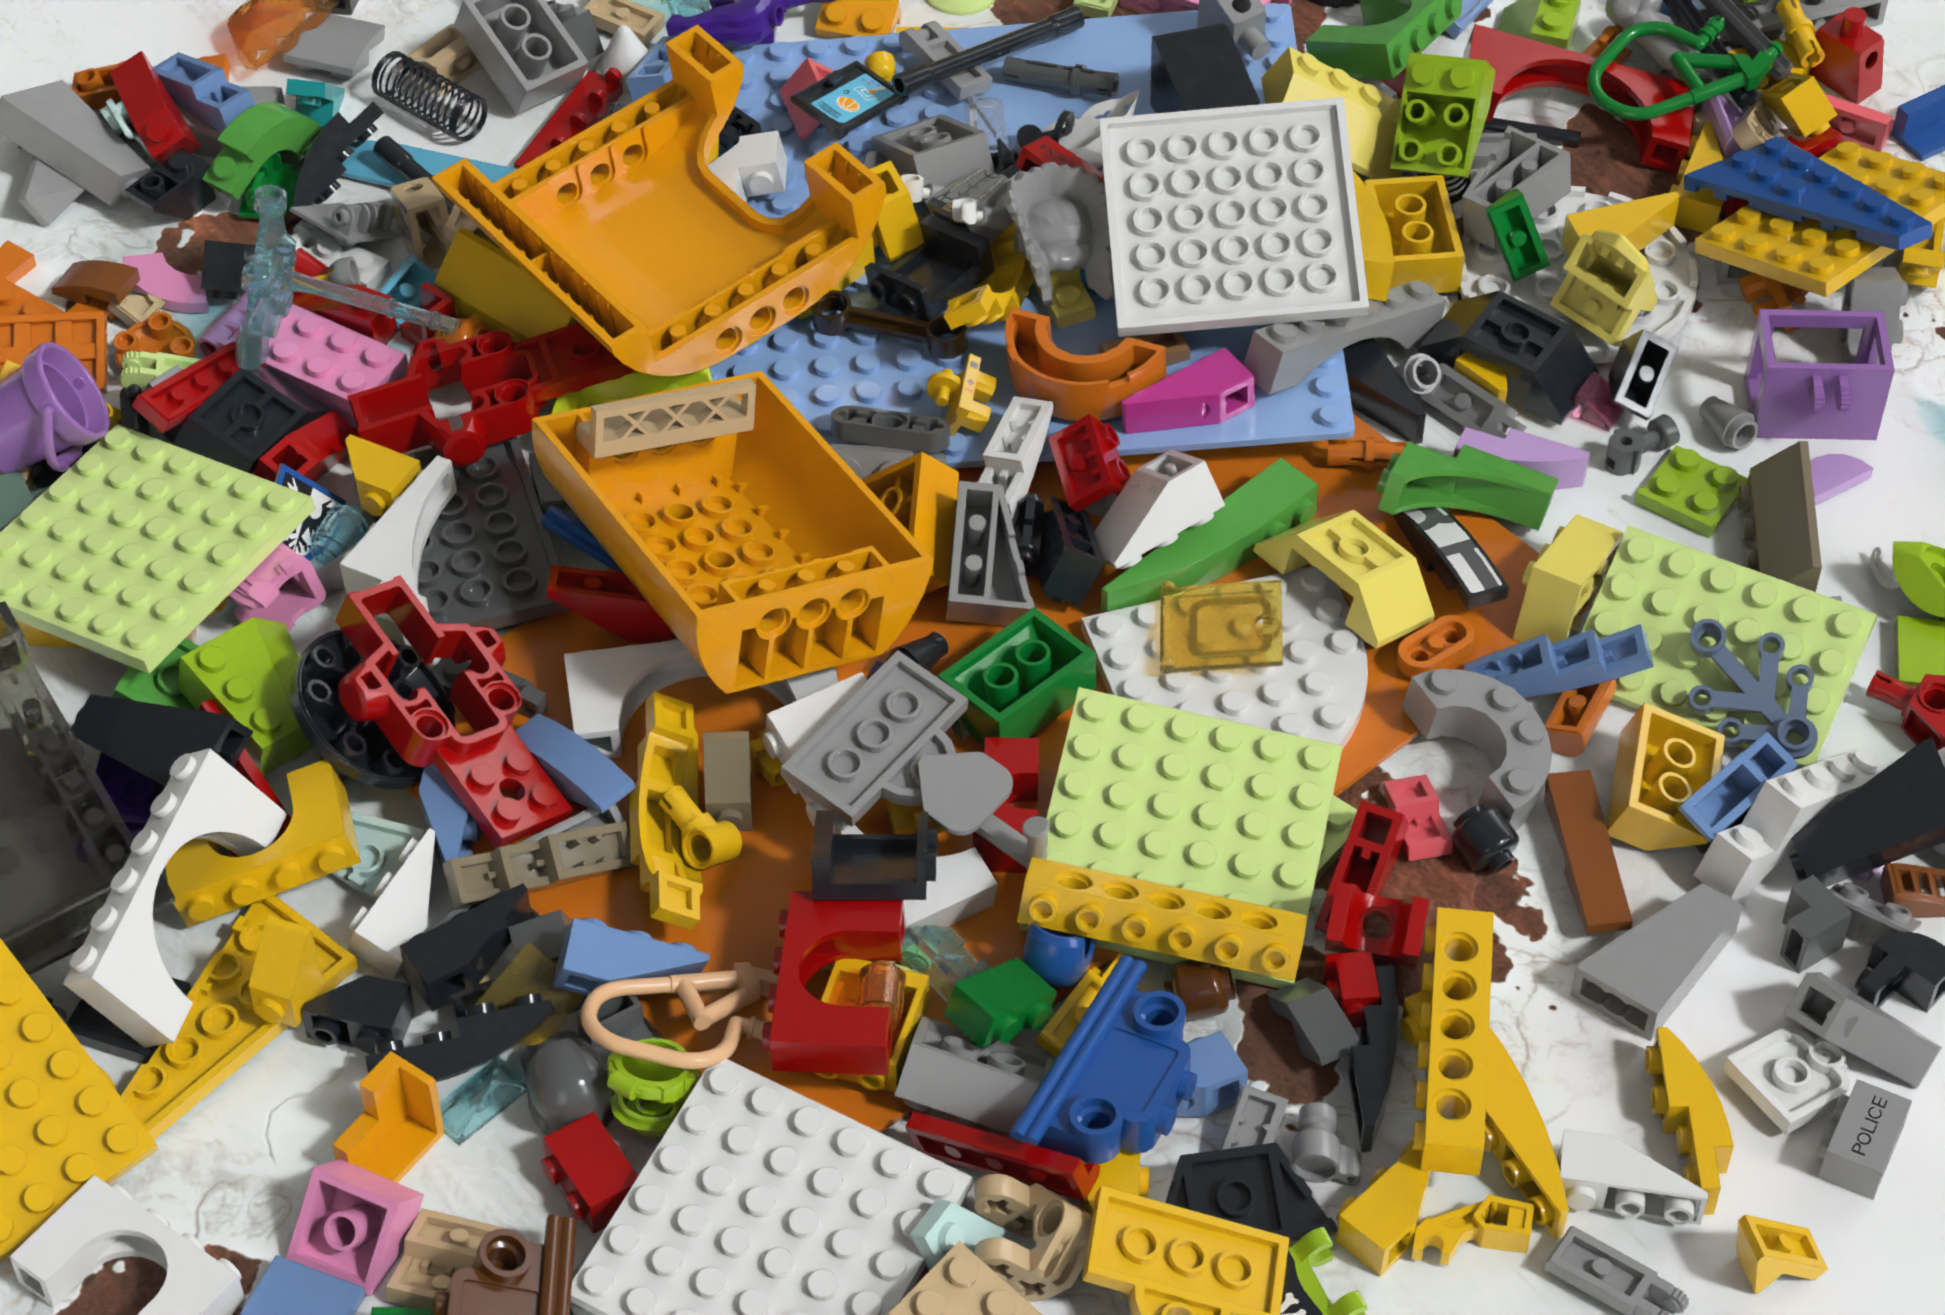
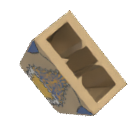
M422 177L391 187L390 193L397 229L409 255L412 253L430 269L441 267L452 243L444 237L445 225L449 218L444 196L428 177ZM420 233H430L432 238L425 242Z

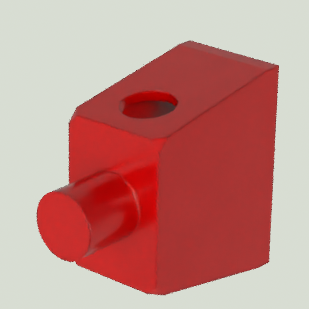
M1850 7L1844 13H1839L1824 23L1817 30L1815 37L1825 57L1819 65L1810 68L1809 75L1814 76L1816 80L1850 102L1859 104L1881 89L1884 39L1882 35L1865 25L1867 13L1863 9Z

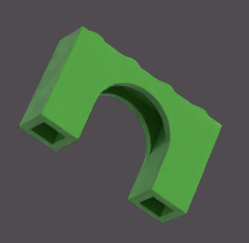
M1360 0L1364 26L1322 25L1305 41L1307 53L1333 69L1338 68L1345 71L1352 78L1393 80L1407 67L1409 52H1423L1461 16L1462 0Z

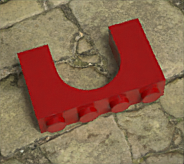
M791 891L788 910H780L779 937L784 938L783 947L776 946L774 949L773 972L774 975H779L778 983L770 984L768 990V1012L773 1013L772 1022H764L762 1031L763 1051H770L773 1071L888 1076L893 1039L890 1008L828 1004L812 996L805 989V986L817 971L829 964L835 963L836 960L862 959L902 962L906 929L904 900H813L812 892Z

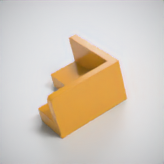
M390 1051L359 1083L364 1112L332 1144L335 1160H345L398 1183L445 1134L435 1079Z

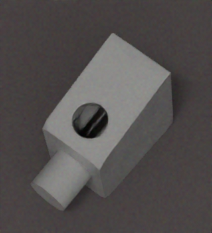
M1199 0L1197 28L1225 23L1241 57L1249 54L1253 60H1259L1268 54L1271 44L1264 37L1266 10L1260 0Z

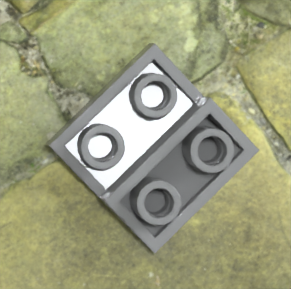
M314 11L304 20L292 36L283 53V62L296 64L298 69L304 71L318 69L329 71L337 78L354 77L369 65V51L384 40L385 25Z

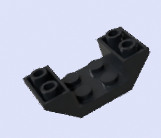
M1500 290L1456 301L1421 343L1417 353L1429 355L1438 364L1444 363L1453 369L1455 367V360L1465 352H1468L1531 384L1525 408L1560 426L1591 388L1599 375L1597 368L1572 326Z
M242 367L187 417L172 445L253 474L259 458L286 435L332 410L268 367Z

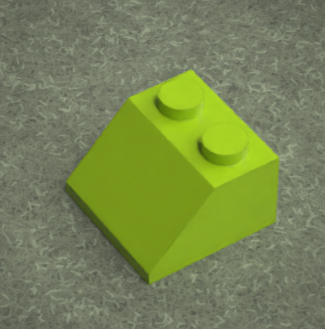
M1518 0L1504 8L1497 30L1570 50L1577 29L1581 0Z

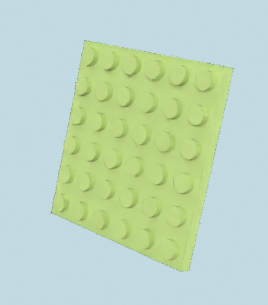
M117 424L0 532V613L150 674L315 510L312 496Z
M1078 687L1046 817L1050 824L1046 860L1307 915L1308 920L1343 746ZM1021 923L1020 930L1028 932L1030 925ZM1095 939V947L1173 965L1177 962L1190 960ZM1230 968L1232 978L1279 989L1295 984L1294 981Z

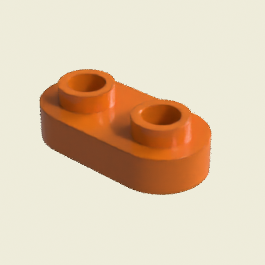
M1445 615L1436 619L1401 641L1397 655L1398 668L1406 676L1412 678V676L1423 672L1449 667L1472 651L1475 638L1474 626L1469 620L1458 615Z

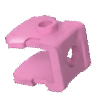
M281 543L228 597L238 604L234 614L240 624L252 617L283 622L288 632H290L295 626L294 622L304 612L314 609L325 600L326 591L311 562L304 556L298 555L284 543Z

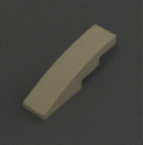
M626 821L551 834L540 840L498 847L491 852L454 858L442 864L454 908L486 902L497 893L508 891L522 883L528 889V893L636 866L630 863V834Z

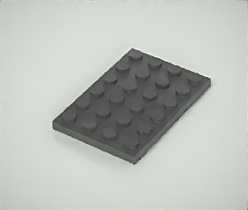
M517 436L488 445L483 457L476 463L462 467L452 465L457 492L441 511L429 533L422 552L418 573V593L426 597L429 614L436 624L487 625L493 629H498L571 611L546 597L551 565L560 566L549 530L541 524L543 512ZM433 448L404 454L420 460L421 470L425 469L437 455L441 456ZM362 510L367 529L381 518Z

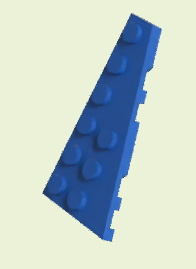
M1782 137L1770 138L1764 144L1749 150L1735 152L1729 158L1684 175L1685 190L1696 193L1702 187L1713 190L1714 198L1728 201L1731 198L1748 200V205L1751 209L1800 223L1804 222L1806 217L1820 221L1821 229L1831 232L1836 231L1838 228L1856 231V239L1900 251L1932 237V222Z

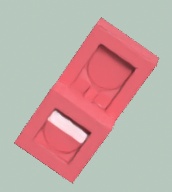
M1427 775L1383 781V790L1388 808L1405 814L1409 823L1402 843V848L1408 861L1452 854V837L1439 814V798Z

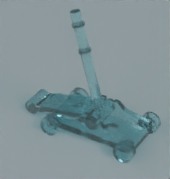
M274 185L260 186L255 190L253 207L260 214L254 257L242 269L241 286L248 292L246 322L239 326V334L235 346L236 363L240 368L255 370L267 361L270 338H276L282 318L289 315L293 303V291L314 294L384 314L387 318L394 317L429 327L433 331L437 329L455 334L459 319L440 314V311H429L398 302L394 298L387 299L296 272V240L285 230L283 215L287 207V192Z

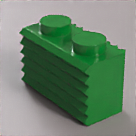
M1016 957L1013 961L1010 959L1007 963L997 964L994 968L991 966L988 971L985 969L982 973L978 972L975 976L972 974L969 978L965 977L962 981L959 979L954 985L944 1011L945 1019L951 1020L952 1025L957 1024L958 1031L963 1030L965 1037L970 1036L971 1042H976L977 1048H983L997 1041L1006 1044L1017 1033L1028 1028L1034 1031L1039 1030L1050 1020L1053 1013L1051 1007L1057 992L1022 960Z

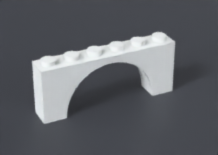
M678 639L564 654L573 732L589 742L609 759L622 758V740L627 724L634 712L654 691L658 692L679 681L706 677L708 675ZM836 667L760 685L759 687L774 695L786 706L838 683Z
M860 672L768 713L766 729L762 735V740L769 756L772 759L778 758L783 765L867 681L864 674ZM786 781L794 794H801L807 804L806 811L809 820L815 827L816 810L827 809ZM835 815L836 834H864L855 825L851 827ZM975 847L953 855L936 857V881H927L926 900H904L906 919L905 942L915 943L994 905L998 883Z
M211 748L183 754L171 766V777L163 792L153 801L150 808L151 815L144 829L133 839L131 843L132 852L124 867L112 879V890L103 907L93 916L90 923L92 928L84 944L73 954L70 960L71 969L63 982L66 987L144 1048L173 1043L193 1005V1002L182 993L167 972L155 940L153 902L158 880L165 865L172 855L191 839L215 842L233 851L239 857L257 853L273 844L287 816L283 809Z

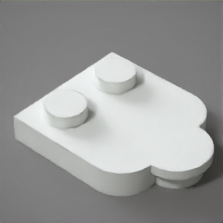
M1796 1027L1780 1028L1727 1056L1722 1067L1726 1074L1785 1135L1835 1108L1840 1094L1846 1095L1850 1086V1078L1846 1072L1848 1061L1845 1050L1822 1037L1814 1039L1810 1034Z

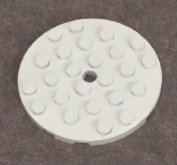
M1571 186V192L1533 220L1550 266L1515 282L1512 281L1499 246L1493 249L1468 236H1463L1462 248L1465 259L1460 286L1463 300L1500 290L1572 326L1594 364L1614 362L1620 346L1610 345L1549 304L1568 273L1563 267L1569 256L1561 245L1566 215L1628 202L1634 199L1615 192H1610L1608 197L1585 193L1586 187ZM1675 226L1639 251L1648 262L1657 294V304L1652 312L1640 310L1624 339L1645 329L1668 341L1683 327L1692 312L1699 282L1696 259L1691 258L1686 248V239Z

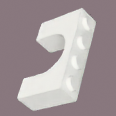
M95 1175L10 1256L18 1283L53 1308L95 1268L110 1260L130 1256L150 1259L167 1271L165 1282L158 1294L137 1315H233L246 1302L240 1282L242 1279L241 1273L230 1261L225 1258L216 1260L205 1252L202 1244L189 1233L180 1235L169 1227L166 1219L153 1208L144 1210L134 1203L130 1194L122 1186L116 1183L108 1185Z

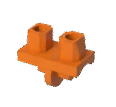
M1750 273L1738 279L1742 295L1747 304L1766 296L1768 297V300L1751 306L1756 321L1759 309L1792 310L1791 302H1794L1796 305L1803 304L1806 301L1805 295L1809 292L1756 273ZM1783 327L1786 334L1798 329V327Z

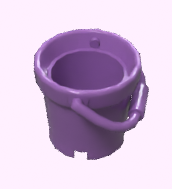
M47 342L38 345L26 355L21 367L0 382V471L6 474L12 472L20 473L24 469L45 459L53 470L65 472L81 458L83 446L100 440L107 434L110 426L109 414L100 389L79 359L58 344Z

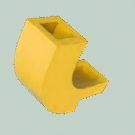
M1945 217L1932 225L1931 238L1900 251L1897 250L1895 268L1902 280L1906 281L1907 284L1936 288L1939 272L1943 269L1945 252H1941Z

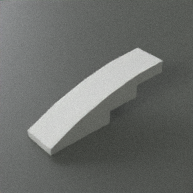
M1014 396L983 453L986 467L978 482L1003 485L1013 527L1019 515V502L1028 493L1043 449L1054 408L1052 401Z

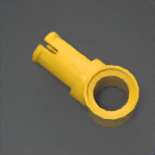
M681 785L672 787L663 795L664 798L660 799V807L669 814L682 831L683 856L693 868L705 869L733 860L740 854L742 838L737 827L726 820L716 822L708 812L703 813Z

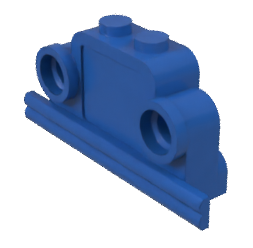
M1121 955L1010 1131L1011 1137L1036 1147L1039 1146L1081 1158L1082 1161L1088 1163L1102 1164L1115 1158L1120 1148L1132 1153L1147 1152L1155 1146L1161 1134L1167 1136L1170 1133L1176 1120L1177 1108L1182 1100L1188 1101L1191 1098L1198 1076L1196 1073L1190 1072L1191 1050L1189 1045L1183 1040V1027L1186 1023V1007L1184 1002L1171 992L1151 991L1144 993L1135 989L1147 971V964L1144 961L1134 960L1128 955Z

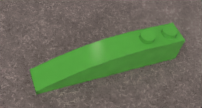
M1280 458L1223 500L1225 506L1215 511L1214 517L1209 522L1197 527L1190 526L1179 532L1176 541L1167 546L1156 548L1141 559L1140 562L1104 586L1101 591V613L1188 594L1226 576L1259 556L1253 551L1255 544L1310 521L1317 511L1318 484L1283 458Z

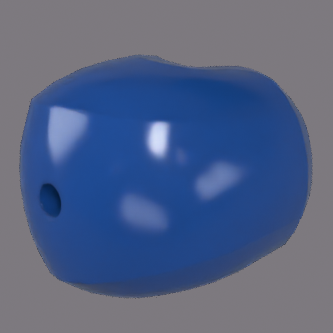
M1031 923L1023 946V962L1051 987H1071L1078 983L1087 973L1094 954L1095 939L1042 928Z

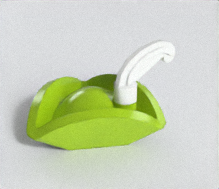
M1894 541L1893 568L1882 560L1884 556L1882 548L1876 547L1873 550L1870 558L1871 570L1876 580L1883 587L1890 589L1900 587L1908 599L1917 607L1931 615L1945 618L1944 548L1925 542Z

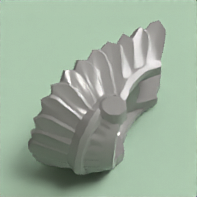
M1055 162L1043 163L1040 167H1031L1028 172L1019 171L1014 180L1008 181L1007 192H1005L1006 207L1016 229L1014 233L1016 253L1024 254L1028 260L1031 272L1037 282V287L1040 288L1043 304L1053 305V288L1050 272L1069 271L1076 268L1085 269L1088 289H1093L1106 300L1115 299L1105 183H1101L1098 173L1089 174L1082 166L1070 168L1067 164L1058 166Z

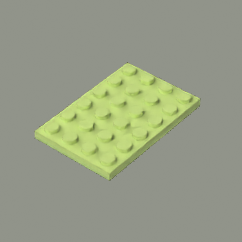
M1628 525L1581 633L1593 629L1598 638L1601 639L1641 624L1647 634L1654 667L1617 678V689L1611 700L1637 710L1645 702L1716 732L1718 724L1728 717L1737 718L1742 724L1771 725L1761 713L1713 709L1709 714L1697 715L1690 710L1688 705L1689 692L1698 685H1706L1716 691L1742 693L1711 658H1703L1694 653L1690 646V631L1693 625L1702 619H1713L1721 623L1726 632L1725 646L1758 682L1761 658L1757 652L1758 641L1766 633H1777L1785 642V650L1778 664L1775 701L1787 714L1791 691L1786 684L1789 669L1795 665L1802 664L1808 666L1814 673V684L1808 692L1806 718L1817 729V745L1811 754L1795 760L1799 764L1796 769L1817 763L1876 623L1877 614ZM1703 637L1699 641L1704 647H1712L1716 643L1712 637ZM1768 642L1763 646V649L1768 653H1775L1779 650V646L1776 643ZM1797 674L1792 678L1793 682L1797 685H1804L1809 681L1803 674ZM1697 695L1693 699L1700 706L1710 702L1709 697L1706 695ZM1727 727L1722 733L1728 738H1734L1738 736L1739 731L1734 727ZM1791 733L1786 737L1787 741L1791 744H1799L1803 741V737L1798 733ZM1742 742L1737 747L1746 750L1753 742Z

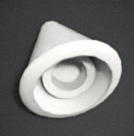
M621 25L616 30L604 53L597 60L595 73L605 76L609 68H617L622 74L623 91H629L627 77L650 51L647 50L630 27Z

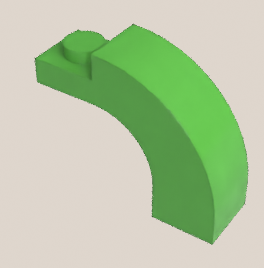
M264 102L250 107L237 116L218 137L217 140L222 144L223 148L202 180L208 186L238 201L260 167L269 157L281 151L297 159L311 138L322 126L315 120L278 102Z

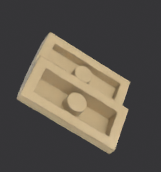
M422 1208L404 1239V1255L386 1285V1301L412 1308H431L435 1291H446L453 1274L458 1269L472 1267L476 1259L478 1246L483 1237L493 1230L508 1228Z

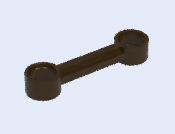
M830 290L811 306L813 326L817 332L823 335H841L850 328L927 343L930 354L940 359L956 358L964 354L968 348L966 325L964 324L951 330L943 316L944 313L938 314L929 321L856 307L852 306L851 299L846 293L838 290ZM832 310L841 311V313L836 315H823V313ZM946 333L957 335L949 339L938 338V336Z

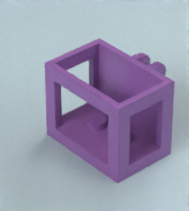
M1759 309L1744 376L1748 411L1754 415L1755 422L1759 427L1756 438L1877 440L1895 371L1884 311ZM1774 327L1863 329L1854 364L1776 362L1772 341ZM1878 356H1879L1880 364H1876V360H1877V357H1878Z

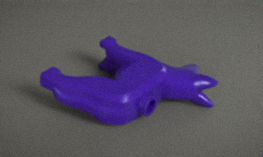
M709 0L707 5L708 11L689 17L672 14L666 22V30L668 36H678L698 24L719 43L736 47H748L761 42L771 33L775 26H781L784 14L788 9L813 2L828 3L837 0Z

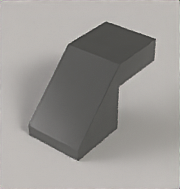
M1306 977L1295 982L1294 985H1288L1266 994L1271 1012L1292 1022L1301 1056L1324 1066L1349 1055L1351 1046L1362 1045L1359 1036L1327 986Z

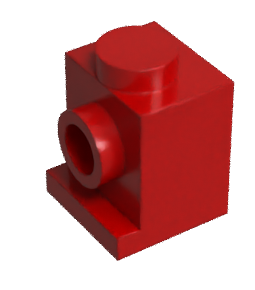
M1372 951L1325 954L1322 985L1328 987L1353 1028L1361 1027L1363 1006L1379 1005L1380 1002Z

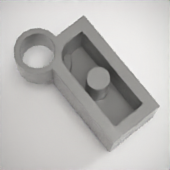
M1870 267L1844 285L1841 311H1884L1892 350L1893 344H1901L1903 340V322L1899 319L1900 307L1905 306L1908 299L1907 282L1902 280L1895 267ZM1839 328L1838 344L1842 350V363L1854 364L1863 329ZM1879 356L1877 357L1876 364H1880Z

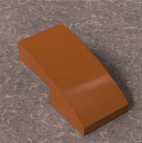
M102 260L79 261L73 263L51 290L53 295L86 306L93 298L119 306L140 281L138 268L125 264Z

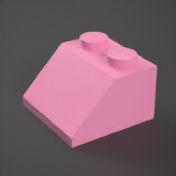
M342 1159L313 1167L286 1259L364 1287L365 1294L371 1296L375 1294L403 1252L404 1239L419 1214L424 1194Z

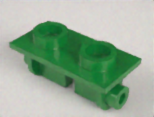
M279 152L273 154L264 162L246 188L238 212L239 218L278 219L283 190L293 167L292 164L282 163Z

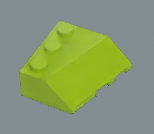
M252 617L180 657L177 683L179 691L196 710L199 709L201 702L213 700L222 714L231 717L254 731L245 749L263 776L313 747L300 728L292 708L290 678L292 669L299 656L285 623Z

